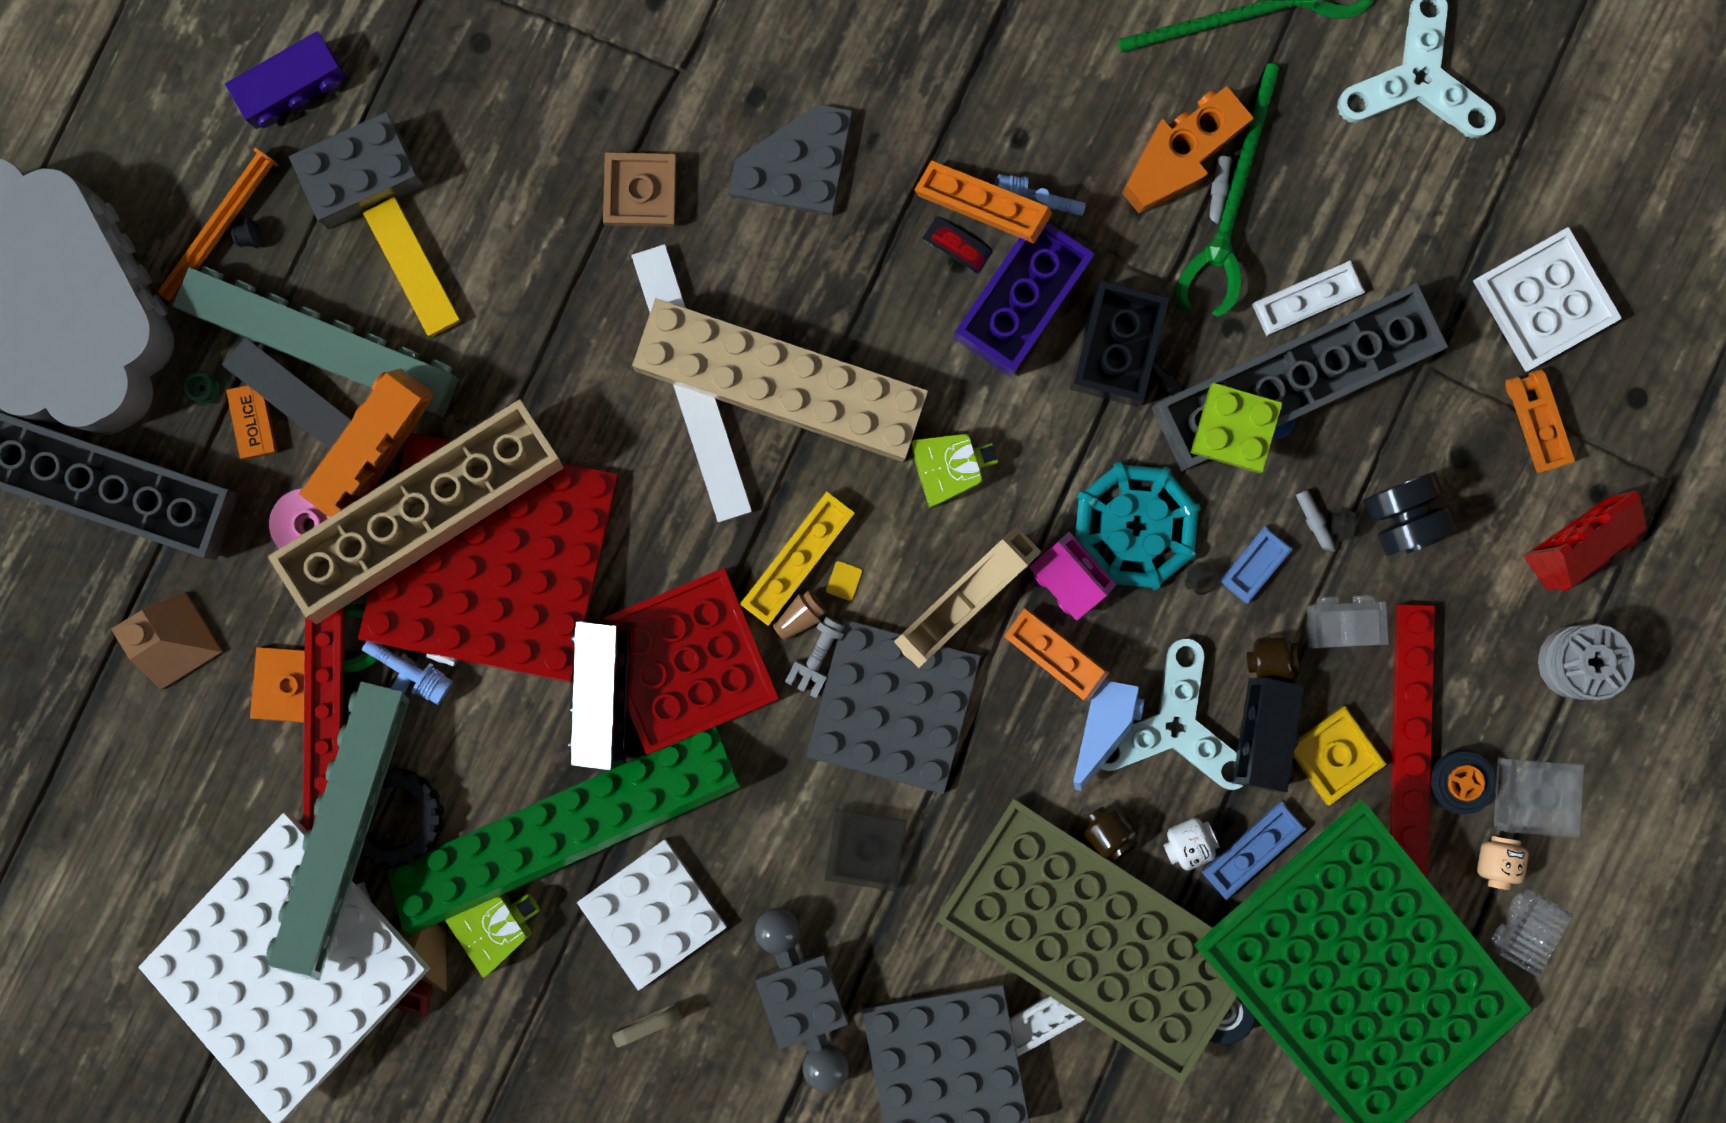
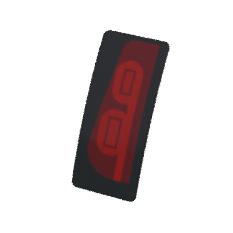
M940 217L934 219L923 236L924 241L948 254L976 274L980 272L992 253L988 247Z

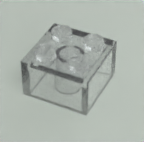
M1498 758L1494 829L1512 833L1580 838L1584 765Z

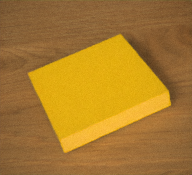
M1341 706L1299 736L1298 745L1293 754L1295 762L1325 804L1329 806L1387 765L1345 706Z

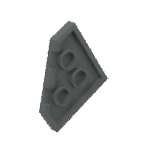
M817 104L736 158L728 193L729 197L832 216L852 111Z

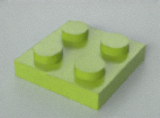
M1211 383L1191 454L1256 473H1262L1282 403Z

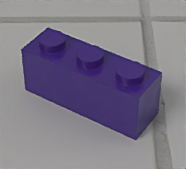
M316 31L226 82L225 86L244 119L255 129H258L259 127L266 128L275 124L279 120V116L289 110L294 111L305 107L310 102V98L317 94L335 90L340 85V81L347 78L328 43Z

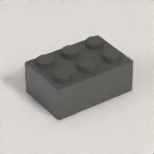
M387 112L288 156L317 220L327 229L334 228L362 215L363 212L393 196L397 199L424 187V183L396 123Z

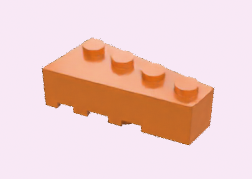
M401 368L390 372H383L377 377L372 385V393L356 410L354 418L299 492L301 497L328 517H332L376 489L435 395L434 392Z

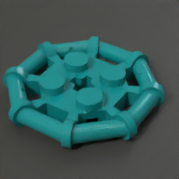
M1121 461L1113 463L1112 469L1084 492L1079 491L1076 497L1078 500L1075 539L1117 585L1151 588L1152 591L1158 590L1164 581L1190 560L1194 561L1197 556L1195 544L1198 511L1201 510L1200 504H1196L1170 473L1171 469L1166 466L1154 468L1124 465ZM1128 479L1152 481L1153 484L1150 492L1130 490ZM1117 483L1121 493L1111 502L1105 505L1097 499ZM1163 487L1181 508L1172 512L1169 510L1167 504L1158 496ZM1093 509L1101 512L1100 529L1098 534L1090 535ZM1134 516L1140 517L1141 523L1146 525V529L1140 531L1139 536H1133L1132 529L1127 528V522H1132ZM1184 517L1181 543L1171 540L1173 519ZM1102 541L1110 549L1115 557L1110 565L1093 544ZM1165 548L1176 553L1157 570L1155 569L1152 559L1162 553ZM1122 561L1143 563L1144 573L1119 570Z

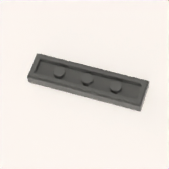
M246 337L222 363L224 368L329 450L351 422L347 416Z

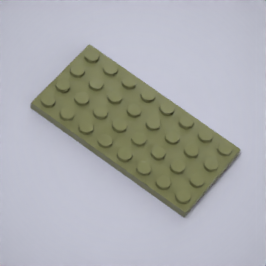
M1015 799L1012 800L936 919L937 922L1182 1084L1237 997L1194 946L1212 927Z

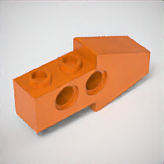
M1228 86L1218 93L1214 89L1209 91L1197 102L1200 107L1191 115L1185 111L1170 124L1173 129L1164 119L1159 122L1122 191V194L1139 214L1199 185L1208 174L1201 164L1245 130L1254 119ZM1208 119L1212 121L1216 131L1211 133L1204 131L1200 126V120ZM1175 141L1184 142L1188 146L1189 153L1184 155L1178 154L1173 149L1172 143Z

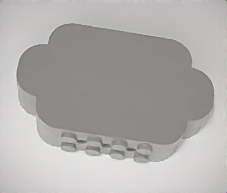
M0 159V409L12 415L44 424L63 423L99 435L118 433L137 423L148 412L153 399V386L149 376L160 371L171 358L174 349V335L165 317L168 314V309L163 300L158 295L154 296L148 284L152 283V279L142 264L138 265L132 253L136 252L135 247L125 233L121 234L116 223L119 221V217L110 203H105L96 192L59 170L46 168L27 173L10 162Z

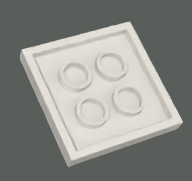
M1569 227L1473 280L1525 372L1622 319Z
M664 839L577 902L638 991L727 928L724 920L667 839Z

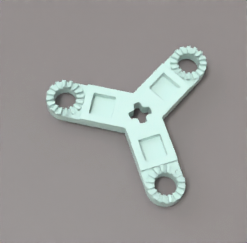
M1413 0L1409 9L1403 65L1348 87L1339 97L1337 105L1338 113L1344 120L1355 123L1362 122L1370 117L1417 100L1449 125L1452 124L1466 137L1468 136L1472 139L1480 138L1492 130L1496 122L1494 109L1441 69L1448 11L1446 0ZM1421 2H1433V5H1436V9H1438L1437 15L1432 18L1424 16L1420 11ZM1421 70L1427 74L1424 79L1428 84L1422 82L1420 85H1417L1414 82L1416 76L1412 72L1418 74ZM1351 95L1361 96L1360 98H1363L1365 102L1364 111L1353 112L1348 107V98ZM1479 111V113H1482V116L1485 117L1483 128H1474L1470 125L1468 121L1469 112Z
M1180 639L1173 642L1169 647L1158 714L1133 723L1131 732L1117 747L1119 749L1118 758L1112 763L1105 762L1101 769L1106 771L1117 770L1173 748L1219 786L1229 790L1243 787L1232 784V781L1227 782L1221 774L1225 763L1229 761L1236 762L1237 753L1195 720L1204 663L1203 649L1196 641ZM1183 646L1191 648L1195 654L1193 664L1188 667L1179 665L1176 660V653ZM1174 717H1179L1178 721L1184 725V731H1179L1176 737H1171L1172 733L1166 729V723L1173 722Z

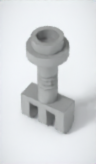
M827 616L823 622H819L816 628L822 633L815 649L811 653L812 655H810L806 664L798 660L795 661L785 683L791 686L795 682L798 673L803 678L797 689L804 692L809 681L812 680L816 684L813 686L810 696L817 698L828 677L821 673L819 669L834 639H843L845 634L842 631L845 626Z

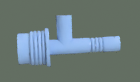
M999 174L994 184L1048 206L1050 209H1057L1058 211L1082 216L1085 210V202L1049 194L1045 188L1038 190L1029 189L1028 177L1025 176L1020 178Z
M366 642L362 648V651L380 662L386 663L387 666L399 673L391 689L405 693L410 682L413 681L416 684L411 691L412 694H417L439 705L453 684L451 679L444 676L445 674L438 671V669H435L431 663L422 671L382 645Z

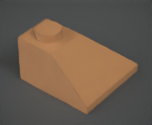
M187 592L142 609L111 629L129 660L160 690L167 688L224 652Z

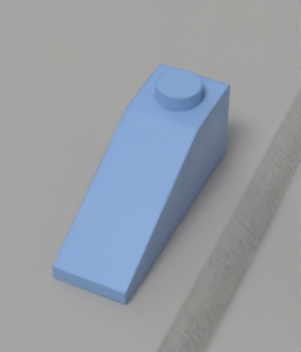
M1104 680L1092 696L1073 781L1075 790L1082 791L1131 732L1134 719L1141 720L1145 699L1139 698V687Z

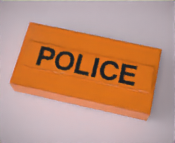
M249 386L226 390L240 459L247 460L278 453L268 401Z

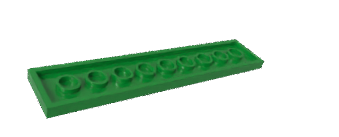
M714 726L648 755L644 754L621 766L608 770L427 851L412 862L387 869L403 932L411 936L420 930L431 927L740 788L717 727Z

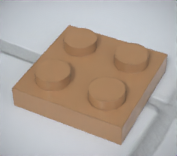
M605 153L604 225L675 227L676 154Z

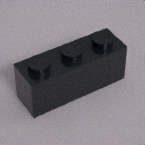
M1266 677L1249 678L1232 784L1272 792H1288V786L1293 779V754L1299 741L1297 731L1299 716L1304 708V686Z

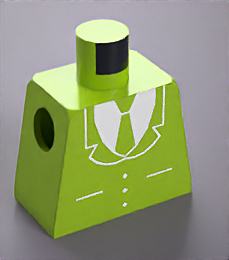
M968 434L920 439L910 443L929 509L935 508L977 487L983 482L979 469L998 463L992 443L972 448Z
M504 893L445 921L484 978L532 934L525 921L537 914L540 909L529 893L514 903Z

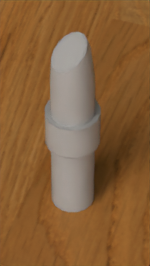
M1218 156L1215 178L1211 187L1210 195L1212 199L1209 217L1218 225L1222 219L1225 199L1228 197L1229 191L1228 179L1232 158L1228 156Z
M1309 489L1296 494L1295 496L1307 518L1306 522L1310 530H1313L1321 548L1335 552L1336 549L1332 536L1326 526L1327 522L1322 512H1319Z

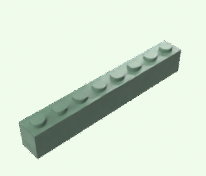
M203 266L201 272L190 267L188 268L172 307L371 389L374 381L381 373L401 368L435 393L425 411L444 418L459 382V378L451 374V366L432 359L430 365L419 361L420 354L402 346H399L398 351H394L385 347L386 340L367 333L365 338L353 334L354 327L334 319L332 325L320 320L322 314L304 306H301L299 312L287 307L288 300L269 293L267 298L256 295V287L236 279L234 285L222 281L223 274Z
M361 682L358 691H354L351 695L348 707L351 713L347 725H343L339 731L337 738L339 749L336 758L329 762L326 770V780L328 783L324 794H320L316 800L314 807L316 819L312 830L309 829L304 836L302 849L305 852L301 864L296 865L292 872L290 884L293 888L289 900L284 901L279 912L278 920L281 925L277 937L271 939L267 948L266 958L269 959L268 967L320 981L410 702L402 691Z

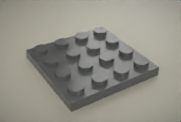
M843 619L842 625L845 627L842 633L845 635L842 640H837L806 757L944 794L981 656L942 646L918 668L910 659L904 656L901 649L894 643L901 634Z
M1004 983L869 1005L862 1008L883 1123H1031Z

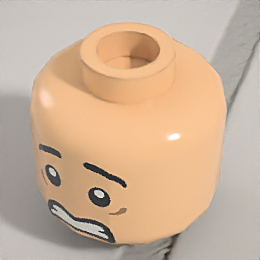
M1492 836L1491 841H1486L1481 845L1477 873L1481 877L1489 879V887L1510 890L1511 884H1520L1525 880L1529 853L1525 848L1521 847V841Z

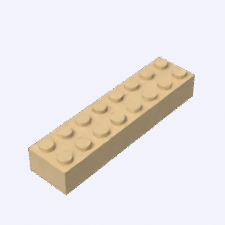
M657 298L654 300L632 364L635 372L901 462L906 458L928 390Z
M519 399L267 557L304 616L313 623L318 624L563 469V466Z

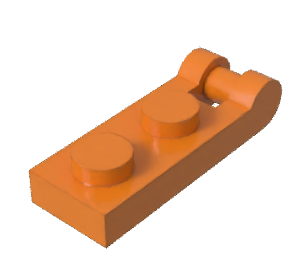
M1539 369L1530 372L1529 377L1507 379L1505 382L1506 390L1513 401L1537 474L1575 462L1545 372ZM1533 390L1536 392L1538 399L1529 402L1526 392Z

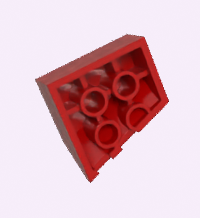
M1635 490L1608 496L1523 555L1546 590L1561 589L1564 592L1573 588L1590 573L1606 565L1610 561L1609 558L1618 551L1622 552L1639 541L1637 536L1647 529L1640 495Z

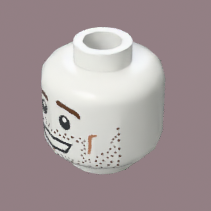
M1191 818L1171 827L1167 832L1169 842L1163 844L1171 864L1179 862L1180 866L1187 871L1214 860L1216 856L1215 849L1220 848L1208 821L1202 823L1198 818Z

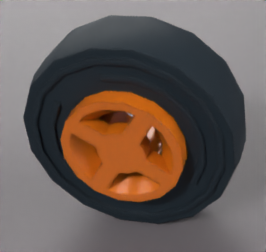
M1463 750L1449 752L1437 760L1431 770V793L1441 807L1452 813L1468 815L1479 812L1490 803L1495 795L1497 781L1494 769L1485 758L1475 752Z

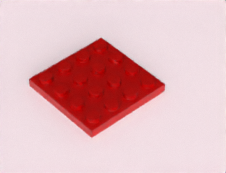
M725 568L602 618L631 622L628 711L646 755L779 700Z

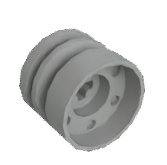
M1599 624L1572 625L1559 628L1546 638L1540 648L1538 658L1540 675L1548 688L1561 697L1579 700H1602L1614 697L1623 691L1631 680L1635 665L1632 647L1624 635L1612 627ZM1588 659H1596V666H1589Z

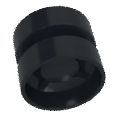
M1435 471L1363 499L1371 521L1392 518L1394 524L1377 534L1386 556L1406 551L1408 554L1441 541L1440 536L1458 529L1449 506L1428 510L1426 505L1443 494Z

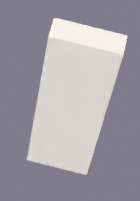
M1350 260L1256 301L1252 305L1266 336L1358 297L1364 294L1365 291Z

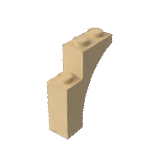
M1015 526L907 628L894 643L901 649L905 657L920 668L980 609L1023 571L1041 551Z

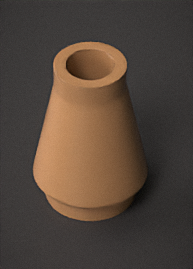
M808 590L803 595L801 593L798 594L780 619L773 624V627L778 635L787 641L792 636L821 622V617L827 611L820 600Z

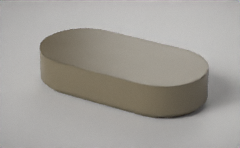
M672 1004L618 1028L611 1036L616 1047H621L677 1022L682 1018V1014L678 1005Z

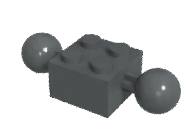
M769 909L758 918L755 924V938L764 951L775 955L778 966L757 973L755 983L779 1050L805 1041L809 1051L803 1063L805 1080L817 1091H835L845 1083L849 1074V1063L847 1057L839 1048L829 1045L825 1033L848 1025V1016L825 951L821 950L798 958L795 949L801 934L798 919L787 909Z

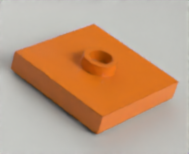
M256 647L250 711L251 719L304 723L305 651Z

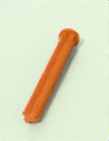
M257 148L253 149L257 154L158 290V294L171 303L175 301L188 268L190 267L195 270L200 268L273 165L279 166L278 163Z

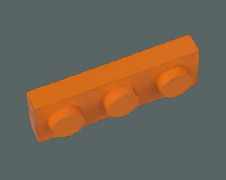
M1024 608L1004 635L1007 640L1084 701H1089L1110 673L1029 609Z

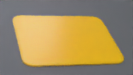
M837 561L826 592L851 601L859 583L862 570Z

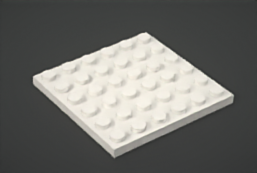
M283 812L139 966V969L272 1123H285L431 969L353 881L347 894L320 981L278 971L267 966L269 961L266 958L267 948L271 939L277 937L281 925L278 920L279 912L284 901L289 900L293 888L290 884L292 872L296 865L301 864L305 852L302 849V844L307 830L290 812Z

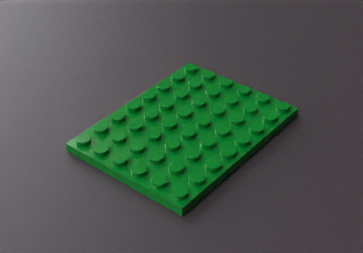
M1360 799L1194 944L1202 956L1344 1123H1405L1532 1010L1368 805Z

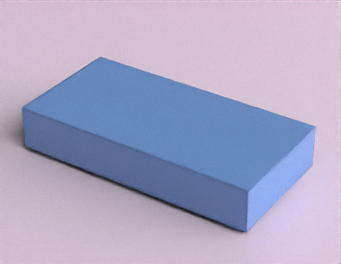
M1265 526L1220 578L1219 582L1247 604L1292 551V548Z

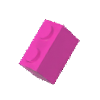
M1070 532L1065 534L1029 567L1036 581L1042 587L1048 588L1057 598L1060 608L1065 613L1072 615L1076 621L1104 599L1116 586V583Z

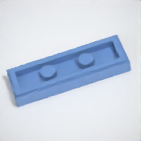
M1279 801L1208 864L1201 873L1222 897L1227 900L1305 831L1306 828L1288 807Z

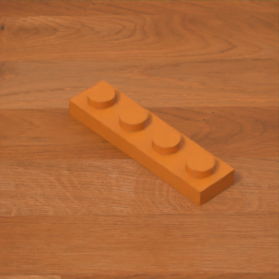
M932 160L914 189L921 198L1034 244L1052 215L1048 206Z

